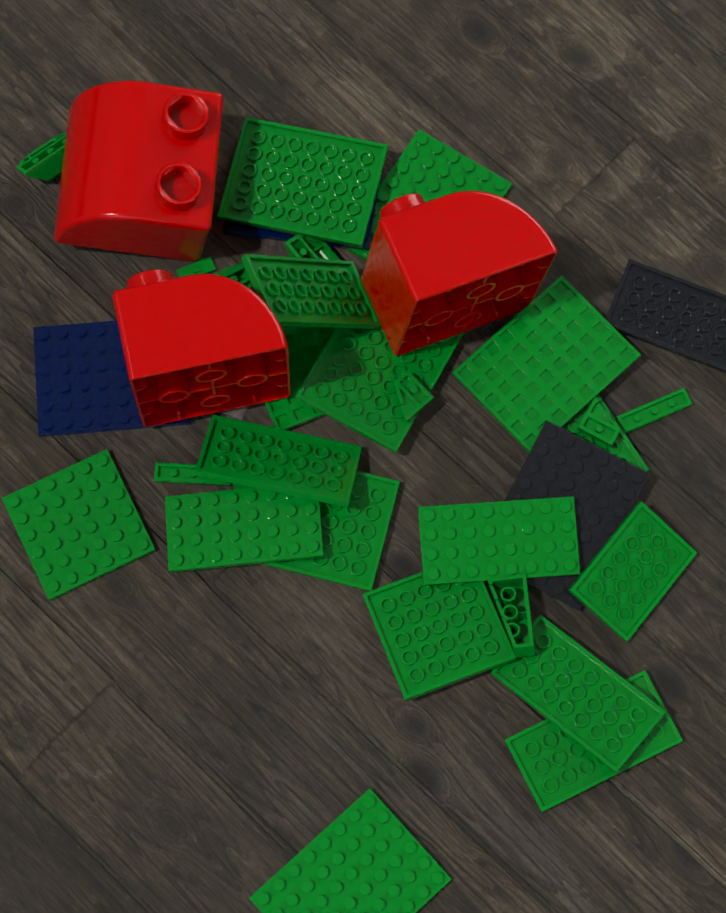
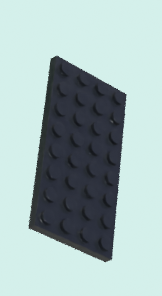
M629 259L605 319L619 333L726 373V295Z

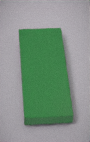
M210 256L177 269L176 272L179 277L194 274H209L216 271V268Z

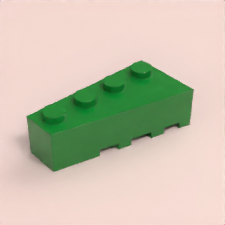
M526 574L495 577L487 580L490 593L515 656H534L535 646Z

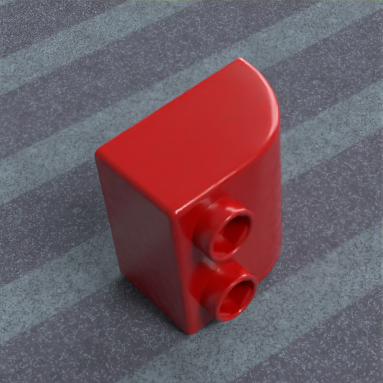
M116 81L94 86L77 96L72 102L68 114L54 230L55 242L192 262L199 261L212 223L223 95L218 92L152 82Z
M460 191L425 202L422 195L412 193L392 200L380 211V219L373 241L370 244V251L361 281L382 324L381 327L394 355L399 356L521 312L532 302L558 250L548 233L533 216L519 205L501 196L482 191Z
M155 269L133 275L127 281V288L114 291L112 298L129 381L144 427L291 396L288 345L281 325L275 314L261 297L242 283L214 274H194L173 278L169 271Z

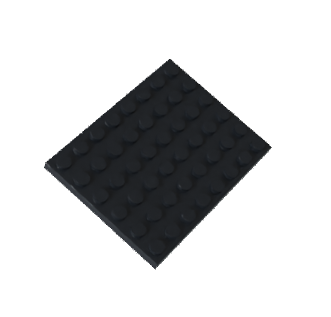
M546 420L505 501L574 496L581 574L631 512L649 473ZM580 575L527 578L529 586L571 608L580 611L583 606L568 591Z

